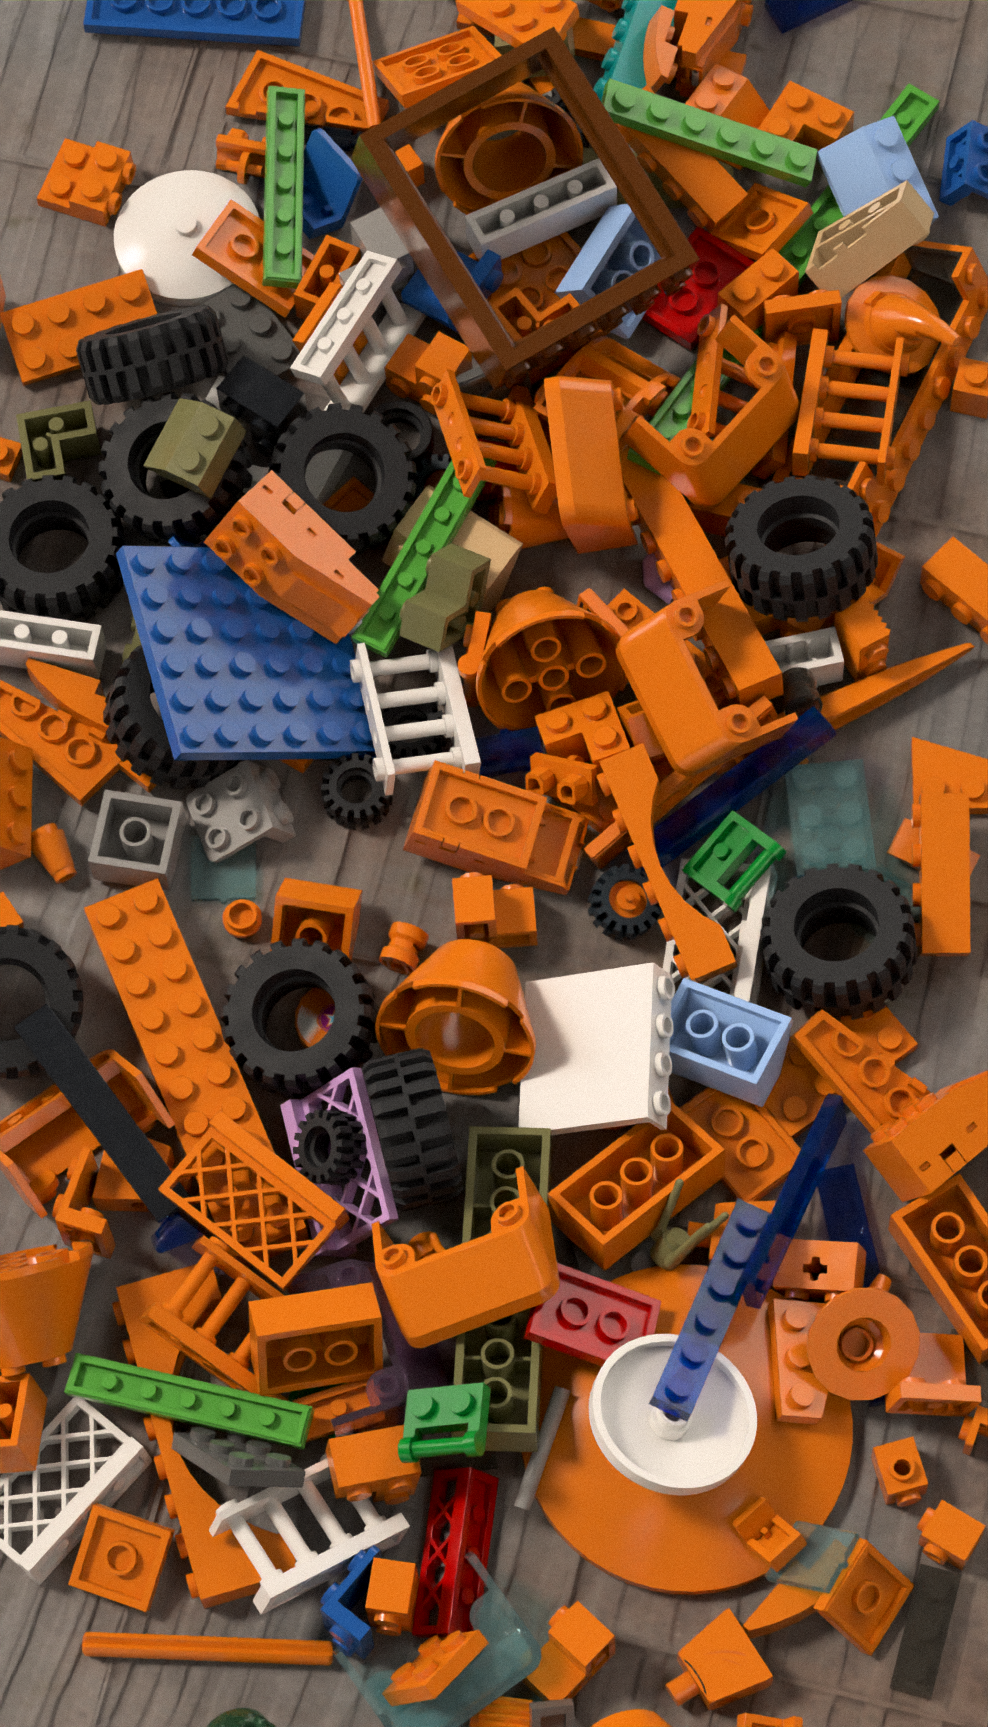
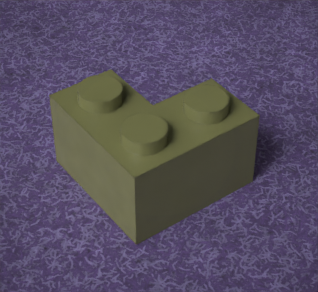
M91 400L16 414L27 479L32 478L33 482L42 481L43 475H54L55 480H63V476H67L65 461L102 455Z
M453 543L434 552L426 564L428 578L425 590L407 599L400 610L402 624L399 636L437 652H441L462 639L466 625H473L476 611L481 612L491 559Z

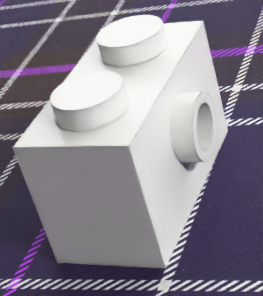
M835 627L765 641L782 671L784 693L791 691L806 693L813 691L820 685L842 681L844 658Z

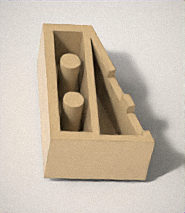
M906 180L820 230L817 234L805 273L819 289L828 291L839 290L840 297L842 298L909 247L922 242L930 233L929 229L934 212L909 181Z

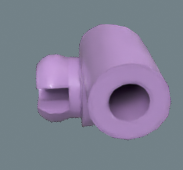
M654 553L647 554L642 562L643 583L647 589L667 604L673 602L671 594L673 588L669 582H662L656 569L655 562L657 559Z

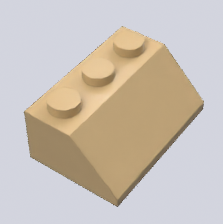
M430 485L425 487L404 518L394 529L382 559L390 567L393 565L435 490L434 487ZM470 511L452 543L491 559L481 612L487 613L499 603L523 543Z

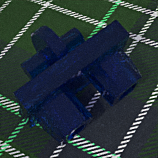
M538 726L508 732L507 728L499 729L500 734L475 738L481 761L479 778L481 775L493 778L502 774L531 770L530 756L536 752L543 753Z

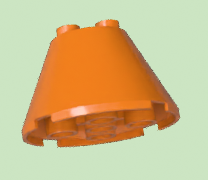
M545 586L536 590L519 593L497 604L495 608L496 616L476 676V693L481 709L489 721L502 731L508 729L521 733L522 737L526 739H541L534 716L605 691H609L611 699H613L619 690H624L628 679L616 655V646L621 635L610 623L555 594L553 589Z
M71 1242L73 1250H68V1248L58 1249L57 1244L0 1255V1370L2 1377L23 1373L26 1371L25 1365L42 1362L43 1367H51L67 1362L66 1353L73 1349L93 1257L92 1242Z

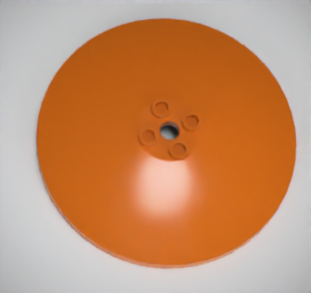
M680 1264L673 1270H666L660 1266L646 1268L609 1281L661 1301L654 1334H675L696 1339L713 1347L734 1364L746 1380L755 1401L757 1411L755 1440L750 1453L739 1470L725 1483L714 1489L693 1495H669L644 1488L621 1474L607 1460L592 1433L589 1420V1398L593 1383L601 1366L543 1345L539 1431L554 1387L558 1386L571 1392L535 1494L538 1505L557 1534L576 1553L604 1573L633 1586L667 1594L698 1595L735 1589L761 1579L774 1572V1570L747 1548L732 1524L759 1497H764L769 1501L777 1515L801 1533L807 1545L810 1543L832 1512L843 1488L850 1465L853 1444V1419L850 1400L828 1392L822 1418L816 1425L776 1421L768 1305L773 1299H786L758 1281L721 1268ZM521 1452L525 1471L532 1452Z

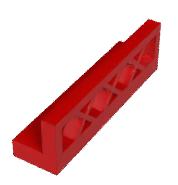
M472 1467L434 1471L412 1629L413 1636L419 1638H430L434 1635L444 1637L458 1630L461 1633L479 1630L499 1478ZM457 1481L455 1494L447 1502L448 1482ZM449 1521L451 1524L450 1534L442 1543L440 1541L441 1529ZM443 1562L445 1565L444 1576L436 1584L434 1581L435 1572ZM438 1604L437 1625L428 1626L430 1611Z

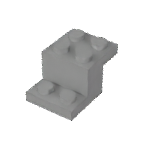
M380 207L350 222L352 242L354 246L360 248L361 259L366 251H370L398 260L402 270L392 283L391 288L398 301L402 300V290L414 275L413 258ZM358 264L339 273V280L342 286L345 285ZM382 301L379 303L374 313L378 310V308L384 306Z

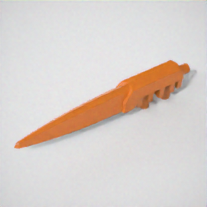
M964 643L930 653L861 678L810 702H802L778 714V719L794 712L798 717L796 723L782 738L727 761L715 774L718 776L733 768L739 779L743 781L748 778V773L753 772L762 787L767 786L773 782L774 777L766 764L770 763L773 767L779 764L780 757L787 754L795 769L805 767L809 760L800 747L804 746L806 750L813 747L815 739L820 740L832 734L834 730L902 695L966 655L975 646L971 643Z

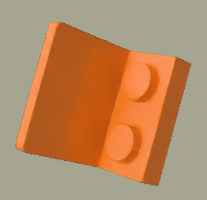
M83 1147L80 1156H74L69 1164L67 1180L70 1181L65 1194L60 1193L57 1196L52 1217H55L57 1229L60 1232L64 1245L72 1247L71 1242L89 1241L93 1245V1254L111 1259L116 1243L108 1221L104 1219V1215L101 1212L88 1208L94 1192L99 1168L92 1149Z
M920 1333L919 1356L910 1375L902 1379L888 1394H885L886 1413L965 1417L982 1402L981 1386L966 1385L963 1337L954 1334Z

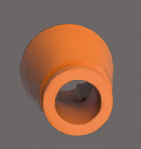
M49 823L31 833V851L51 877L54 878L56 884L66 882L77 874L63 829H59L56 823Z

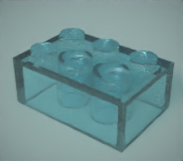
M863 759L784 766L783 792L793 875L800 879L804 876L805 870L816 867L817 871L827 869L826 864L838 863L840 868H848V864L862 865L864 872L868 873L869 869L876 871L877 866Z

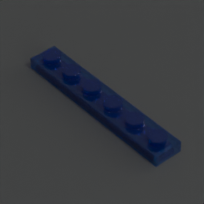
M739 1198L736 1201L650 1399V1405L686 1422L689 1420L775 1219V1215Z

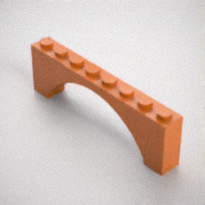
M195 1265L116 1287L119 1301L112 1302L118 1326L126 1324L130 1339L122 1341L128 1364L136 1363L137 1367L177 1376L180 1375L187 1356L140 1322L139 1319L152 1304L157 1302L162 1306L163 1303H169ZM214 1269L182 1312L184 1316L182 1321L193 1330L197 1327H203L222 1300ZM154 1415L143 1417L149 1441H158L161 1454L153 1457L159 1479L161 1481L168 1478L171 1494L164 1495L170 1519L178 1518L182 1533L175 1535L181 1559L189 1557L193 1573L186 1574V1580L192 1599L200 1597L202 1605L206 1609L256 1594L261 1586L259 1582L262 1578L232 1530L229 1529L215 1537H212L209 1532L216 1517L215 1512L221 1505L201 1488L190 1474L181 1455L171 1449L175 1432L174 1420ZM247 1522L276 1570L281 1569L284 1573L295 1567L296 1559L280 1533L276 1534Z

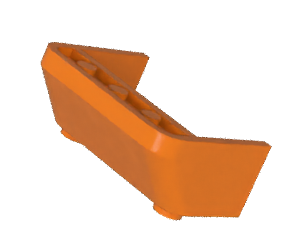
M735 315L729 319L715 340L744 365L747 378L759 389L753 398L713 441L698 429L686 428L679 431L669 442L641 415L622 439L694 505L702 509H713L720 505L799 417L801 404L781 357Z
M568 376L544 378L559 513L563 528L578 554L638 545V538L632 527V521L638 520L635 498H628L624 489L616 425L618 411L624 410L621 387L615 388L611 380Z
M728 579L673 601L625 632L616 646L617 658L671 767L679 774L685 776L696 775L778 740L798 720L794 712L760 727L754 713L743 705L735 704L718 710L684 642L696 636L704 625L703 611L714 607L731 587Z
M108 1049L89 1059L143 1133L151 1130L155 1126V1120L157 1119L168 1129L175 1125L144 1074L115 1050ZM55 1083L0 1121V1170L23 1201L42 1219L48 1214L42 1205L50 1201L57 1193L55 1189L60 1183L57 1175L69 1167L74 1156H80L83 1147L91 1148L93 1151L100 1146V1143Z
M523 1166L516 1168L519 1198L505 1202L496 1209L491 1217L492 1233L417 1260V1255L411 1246L407 1244L394 1245L380 1221L372 1223L376 1270L400 1332L410 1346L424 1348L545 1303L558 1291L560 1281L549 1208Z

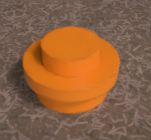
M235 900L223 912V925L225 930L236 938L250 937L261 927V910L250 900Z

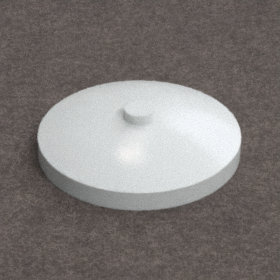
M184 170L156 177L141 186L128 198L117 217L114 229V247L118 264L123 274L143 269L152 299L173 306L201 305L234 285V283L192 256L195 248L231 199L259 217L254 203L238 185L214 173Z
M654 1334L643 1336L624 1344L605 1361L590 1392L589 1420L592 1433L602 1453L625 1477L655 1492L669 1495H693L720 1486L739 1470L750 1453L755 1440L757 1411L752 1392L746 1380L734 1364L713 1347L690 1337L675 1334Z

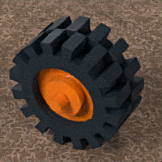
M622 864L620 868L613 866L606 873L604 872L591 888L592 892L588 896L587 903H591L588 913L589 916L594 915V926L598 928L601 925L604 928L602 934L607 937L612 933L615 935V940L621 941L624 937H627L628 940L635 939L638 935L642 936L661 915L662 909L659 903L651 906L642 884L649 881L647 874L641 873L643 867L631 869L630 864Z

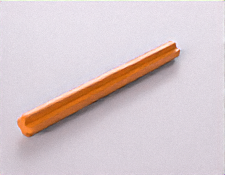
M86 1632L82 1639V1651L85 1656L325 1666L331 1665L334 1657L333 1643L322 1640Z

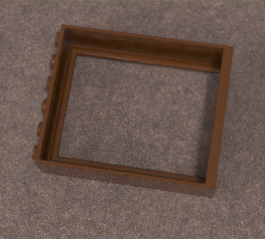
M555 27L548 29L360 134L351 157L353 164L494 390L504 385L508 389L517 386L527 378L526 373L531 369L538 367L541 371L548 368L559 360L558 354L570 348L572 352H575L591 341L590 336L597 331L602 330L606 334L623 323L622 318L633 311L635 315H639L655 304L653 300L661 294L665 293L667 297L678 293L686 287L685 281L694 275L692 270L699 261V257ZM543 69L661 259L513 343L395 151Z

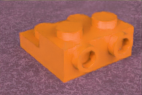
M65 138L37 196L38 206L106 227L111 215H116L121 207L122 192L125 185H130L135 177L136 164L133 163L131 151L99 141L92 147Z

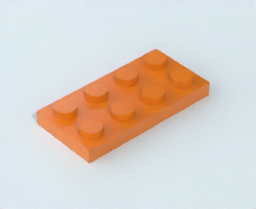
M143 269L1 312L0 318L22 384L25 386L80 369L76 352L80 339L113 326L156 315L157 311Z
M886 1005L885 1008L876 1013H873L872 1010L863 1012L864 1018L852 1020L851 1016H841V1021H839L861 1037L864 1043L878 1054L883 1053L895 1062L894 1066L917 1049L918 1043ZM790 1040L788 1041L781 1074L764 1105L794 1140L844 1102Z

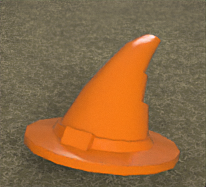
M893 275L872 277L856 287L846 303L844 324L849 342L855 351L894 356L896 338H904L903 353L910 354L908 374H914L929 365L934 359L941 343L954 348L962 339L954 329L939 317L938 309L927 293L907 279ZM877 370V371H881V372H884V373L891 374V371Z
M879 1273L868 1288H853L834 1296L817 1312L808 1332L807 1357L814 1376L830 1393L848 1400H874L888 1394L902 1379L910 1375L919 1356L920 1331L913 1312L896 1295L889 1293L892 1281L884 1274Z

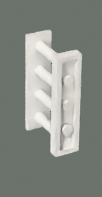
M366 251L290 367L295 377L322 385L330 398L328 405L341 403L342 409L349 410L352 404L363 406L362 413H364L386 379L384 367L406 335L409 333L414 336L426 317L425 314L409 305L399 303L391 285L402 270L400 263L395 258ZM382 301L387 314L380 325L377 326L372 314ZM363 330L369 342L358 356L353 343ZM342 360H344L350 371L341 385H339L333 374Z
M365 643L357 644L356 659L350 660L351 678L353 683H359L376 754V758H373V773L376 782L382 781L385 796L393 795L395 775L429 771L434 760L464 769V771L467 770L479 774L481 761L452 645L441 652L431 649L426 650V654L369 661ZM428 670L429 673H435L437 682H434L433 687L377 694L373 680L375 676ZM431 702L443 705L445 715H442V719L384 727L381 709ZM436 735H444L445 738H451L453 747L450 748V752L393 760L388 742Z
M326 1453L320 1458V1462L304 1470L306 1473L303 1488L269 1487L241 1502L237 1499H232L221 1505L215 1512L216 1517L209 1529L212 1537L231 1529L262 1578L259 1582L261 1586L253 1599V1603L261 1615L347 1571L348 1565L360 1550L363 1549L367 1552L375 1545L381 1552H384L399 1544L410 1527L402 1513L389 1519L385 1515L380 1516L369 1498L351 1502L366 1525L364 1532L354 1537L351 1533L346 1534L316 1488V1485L331 1478ZM301 1494L331 1541L330 1549L319 1555L316 1551L311 1552L281 1505L282 1502ZM266 1511L297 1560L294 1564L295 1567L284 1573L281 1569L276 1570L246 1520Z

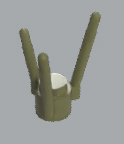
M682 1179L676 1180L659 1223L650 1234L655 1241L650 1249V1255L658 1266L666 1270H673L679 1266L698 1244L729 1218V1214L723 1212L715 1220L704 1224L691 1236L681 1228L674 1227L668 1230L667 1225L684 1184Z

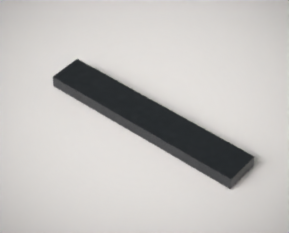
M46 1003L14 1027L156 1221L160 1223L178 1210L179 1207L158 1190L172 1171L50 1006ZM180 1182L172 1189L182 1198L190 1197Z

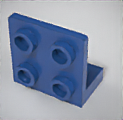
M974 120L946 138L939 201L949 206L969 196L972 192L988 199V127Z

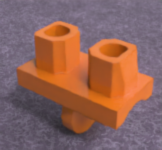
M232 128L227 135L218 134L216 138V169L236 172L237 182L244 185L247 184L250 175L265 178L266 137H263L261 142L249 140V134L245 130Z
M536 752L530 756L531 771L525 776L527 791L556 797L562 803L571 805L578 802L593 806L599 801L595 787L598 772L597 765L585 763L583 757L578 755H570L566 759Z

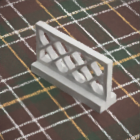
M681 858L676 891L684 900L687 892L690 897L685 901L689 905L697 904L707 918L720 924L717 919L730 911V909L723 904L711 913L706 908L701 899L709 893L703 888L694 893L687 885L688 877L683 873L682 869L690 859ZM742 863L732 876L742 875L751 864ZM774 864L767 869L741 900L745 899L744 909L741 906L738 910L742 915L741 924L729 933L722 927L729 945L736 952L735 960L738 967L715 976L702 984L713 988L723 980L730 989L729 995L756 1005L764 965L760 932L763 928L762 917L764 911L768 907L771 908L770 899L775 894L778 878ZM739 936L738 945H737V944L734 942V939ZM673 939L667 942L662 969L672 975V979L676 983L682 977L679 970L672 974L673 966L677 968L673 956H675L678 949ZM731 973H733L732 982L727 977Z
M73 1397L42 1431L36 1471L3 1473L0 1477V1495L4 1492V1496L0 1497V1506L4 1505V1524H0V1533H4V1540L0 1538V1550L23 1569L33 1581L40 1585L83 1538L93 1504L99 1503L111 1507L152 1463L151 1457L133 1437L127 1436L87 1401ZM81 1409L89 1416L90 1431L68 1434V1422ZM97 1423L102 1428H104V1430H97ZM114 1437L122 1443L112 1456L97 1458V1439ZM90 1440V1459L69 1461L68 1443ZM61 1443V1462L40 1464V1452L47 1445ZM90 1468V1480L85 1486L69 1489V1470ZM61 1471V1490L40 1492V1473ZM33 1474V1493L12 1495V1482L18 1476ZM62 1499V1511L55 1518L40 1520V1501ZM33 1502V1521L12 1523V1504ZM33 1530V1542L20 1555L12 1548V1532Z

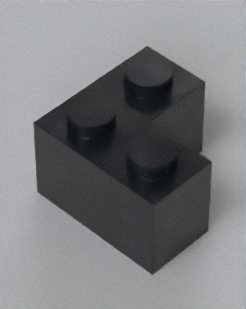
M244 355L216 388L221 411L250 425L253 445L266 457L272 456L282 433L288 430L289 425L296 418L300 417L303 419L307 414L304 392Z

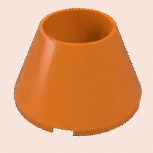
M520 81L447 123L436 150V177L441 191L453 202L454 207L468 215L582 166L583 144L578 128L572 118L561 107ZM518 130L513 135L503 139L486 140L499 132Z
M459 939L440 946L384 999L376 1018V1037L384 1054L388 1056L417 1048L429 1050L435 1065L441 1091L448 1093L485 1095L496 1093L498 1086L511 1081L517 1084L531 1069L536 1053L535 1035L515 964L499 948L478 940Z

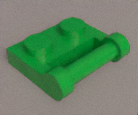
M732 810L684 866L682 871L689 879L718 899L732 912L736 913L743 905L741 900L773 862L775 860L779 862L787 851L771 837ZM757 846L762 848L763 851L730 890L724 887L725 883Z
M484 1382L408 1390L403 1438L398 1443V1455L401 1462L404 1464L416 1463L423 1457L464 1453L467 1457L482 1456L486 1446L491 1388ZM468 1430L461 1437L422 1440V1435Z

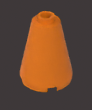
M492 483L490 494H497V500L494 505H489V522L522 542V549L569 538L561 522L557 496L547 514L532 511L527 494L523 489Z

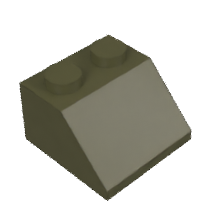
M179 398L143 466L211 499L247 431L231 415L203 402Z

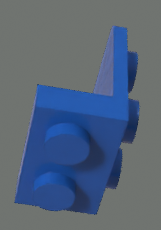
M321 128L312 131L304 150L303 232L309 239L343 228L363 180L352 160Z
M488 249L480 261L477 262L457 251L483 295L488 299L491 293H494L499 288L503 280L501 256ZM418 269L402 290V301L459 333L423 274Z
M375 1545L367 1552L363 1549L360 1550L348 1565L349 1575L340 1585L337 1582L333 1583L320 1600V1603L323 1604L320 1611L324 1627L334 1637L331 1640L332 1643L347 1656L351 1657L356 1653L363 1660L375 1647L371 1627L351 1612V1609L369 1588L373 1558L383 1559L381 1550Z

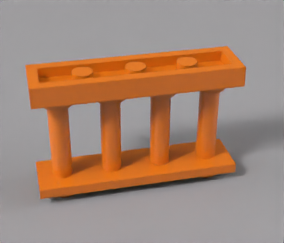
M722 303L709 314H705L697 327V334L699 335L692 410L687 423V428L698 429L709 438H716L726 427L716 422L718 406L738 414L748 403L745 400L719 390L721 374L757 389V392L759 391L747 378L743 366L723 358L724 347L715 340L726 325L728 306ZM784 331L767 344L781 357L793 384L797 336ZM789 429L752 468V475L765 480L786 464Z
M813 328L793 447L792 475H808L810 461L817 462L818 458L856 463L862 461L867 464L877 465V484L884 485L886 470H894L896 447H890L900 377H908L910 354L903 353L904 338H896L894 356L834 350V346L828 345V330ZM836 365L891 371L889 387L829 381L830 377L824 376L825 368L832 369V366ZM828 396L887 402L884 418L824 412L825 408L819 407L820 399L827 400ZM823 427L882 433L880 449L819 443V439L814 438L815 430L822 431Z
M447 369L440 383H436L433 387L431 403L434 405L463 496L471 498L480 480L523 489L527 494L532 511L547 514L557 496L553 457L538 415L533 409L534 404L528 388L518 385L513 387L508 397L503 399V401L468 394L460 391L454 371ZM467 409L499 416L502 423L471 417L468 415ZM475 433L507 440L510 448L477 441ZM483 458L514 464L519 473L486 466Z
M202 1236L191 1246L202 1257L169 1303H163L162 1306L157 1302L149 1306L139 1321L229 1388L259 1394L255 1375L248 1370L250 1368L248 1362L251 1359L250 1332L235 1353L230 1352L228 1355L215 1346L217 1343L215 1337L248 1290L259 1299L285 1295L229 1254L231 1249L223 1241L213 1236L210 1239ZM216 1266L235 1281L203 1327H197L193 1330L182 1321L184 1318L182 1312ZM282 1393L265 1395L268 1397L289 1401L281 1395Z

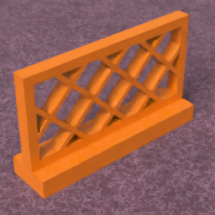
M219 1110L209 1122L211 1127L158 1190L285 1291L336 1229L340 1231L350 1218L343 1206ZM215 1141L225 1149L226 1165L203 1167L202 1154ZM232 1156L241 1163L232 1164ZM197 1161L198 1168L190 1169ZM250 1169L256 1174L258 1189L234 1192L233 1171ZM227 1172L229 1193L206 1195L204 1175ZM198 1176L200 1196L182 1198L172 1190L182 1177ZM263 1180L272 1188H263ZM282 1194L288 1199L289 1214L266 1217L264 1196ZM258 1197L260 1217L237 1220L235 1199ZM229 1200L231 1221L213 1223L208 1219L206 1203ZM201 1204V1212L192 1205ZM294 1204L304 1212L295 1213ZM314 1219L323 1226V1229L313 1240L297 1242L295 1221ZM290 1221L291 1242L268 1245L266 1224ZM261 1225L262 1246L243 1247L239 1243L238 1227ZM232 1228V1237L222 1229ZM306 1248L298 1257V1249ZM292 1250L293 1265L281 1277L270 1268L269 1252ZM263 1253L264 1262H262L254 1254Z

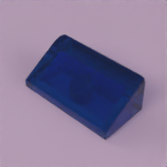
M176 1210L158 1227L151 1236V1242L158 1253H163L199 1239L204 1234L196 1223L179 1210Z

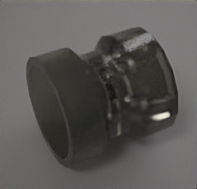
M803 667L784 671L782 673L784 694L780 698L782 699L785 715L787 716L795 712L798 717L796 722L799 723L814 719L820 714L823 702L819 692L816 690V681L813 673Z

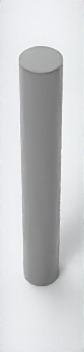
M558 1386L554 1387L539 1431L538 1452H532L514 1503V1506L530 1511L571 1392Z

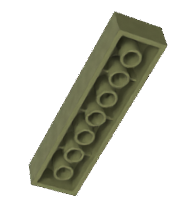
M469 1126L462 1243L492 1233L491 1217L496 1209L505 1202L519 1198L516 1168L522 1166L525 1168L548 1206L553 1162L551 1128ZM531 1308L459 1334L456 1337L454 1385L484 1382L491 1388L485 1451L538 1452L543 1345L524 1339ZM468 1430L451 1432L452 1437H461Z

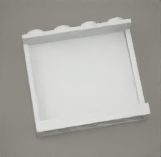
M646 963L526 982L525 1002L535 1035L536 1053L531 1069L521 1080L518 1127L551 1128L552 1135L649 1122L660 1130H666L667 1115L671 1110L668 1080L672 1072V1061L669 1055L670 1037L674 1031L671 1018V999L675 995V985L672 975L655 963Z

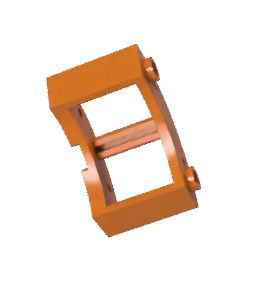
M607 336L596 338L582 347L556 375L611 380L615 388L621 387L623 398L629 402L624 407V410L619 413L618 419H616L620 456L628 446L622 439L640 415L644 419L646 414L654 417L681 380L678 376L664 370ZM543 384L534 397L535 406L533 409L541 419L548 422Z

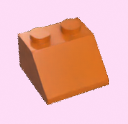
M716 63L685 103L686 105L756 129L759 128L770 111L748 78ZM714 157V158H716V159H718V160H720V161H722V162H724V163H727V164H729V165H731V166H733V167H735V168H737V169H739V170H741L742 167H743V166H740V165H738V164H735V163H732V162H729V161H726V160H723V159Z
M284 878L275 896L271 944L282 940L285 946L288 947L292 946L293 938H305L310 945H313L318 940L327 943L333 951L339 949L352 960L359 927L363 890Z

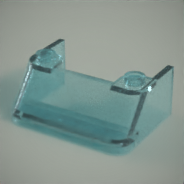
M472 1551L464 1557L488 1591L472 1604L469 1617L474 1630H480L489 1644L435 1699L391 1706L382 1695V1692L393 1682L391 1676L395 1671L382 1670L364 1681L341 1647L333 1651L339 1663L385 1727H459L535 1671L541 1661V1649L538 1642Z

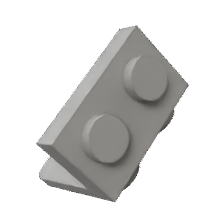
M245 760L208 782L205 787L198 788L187 796L186 803L209 861L219 863L263 836L281 843L296 837L291 824L293 822L292 812L282 801L278 790L280 782L272 769Z

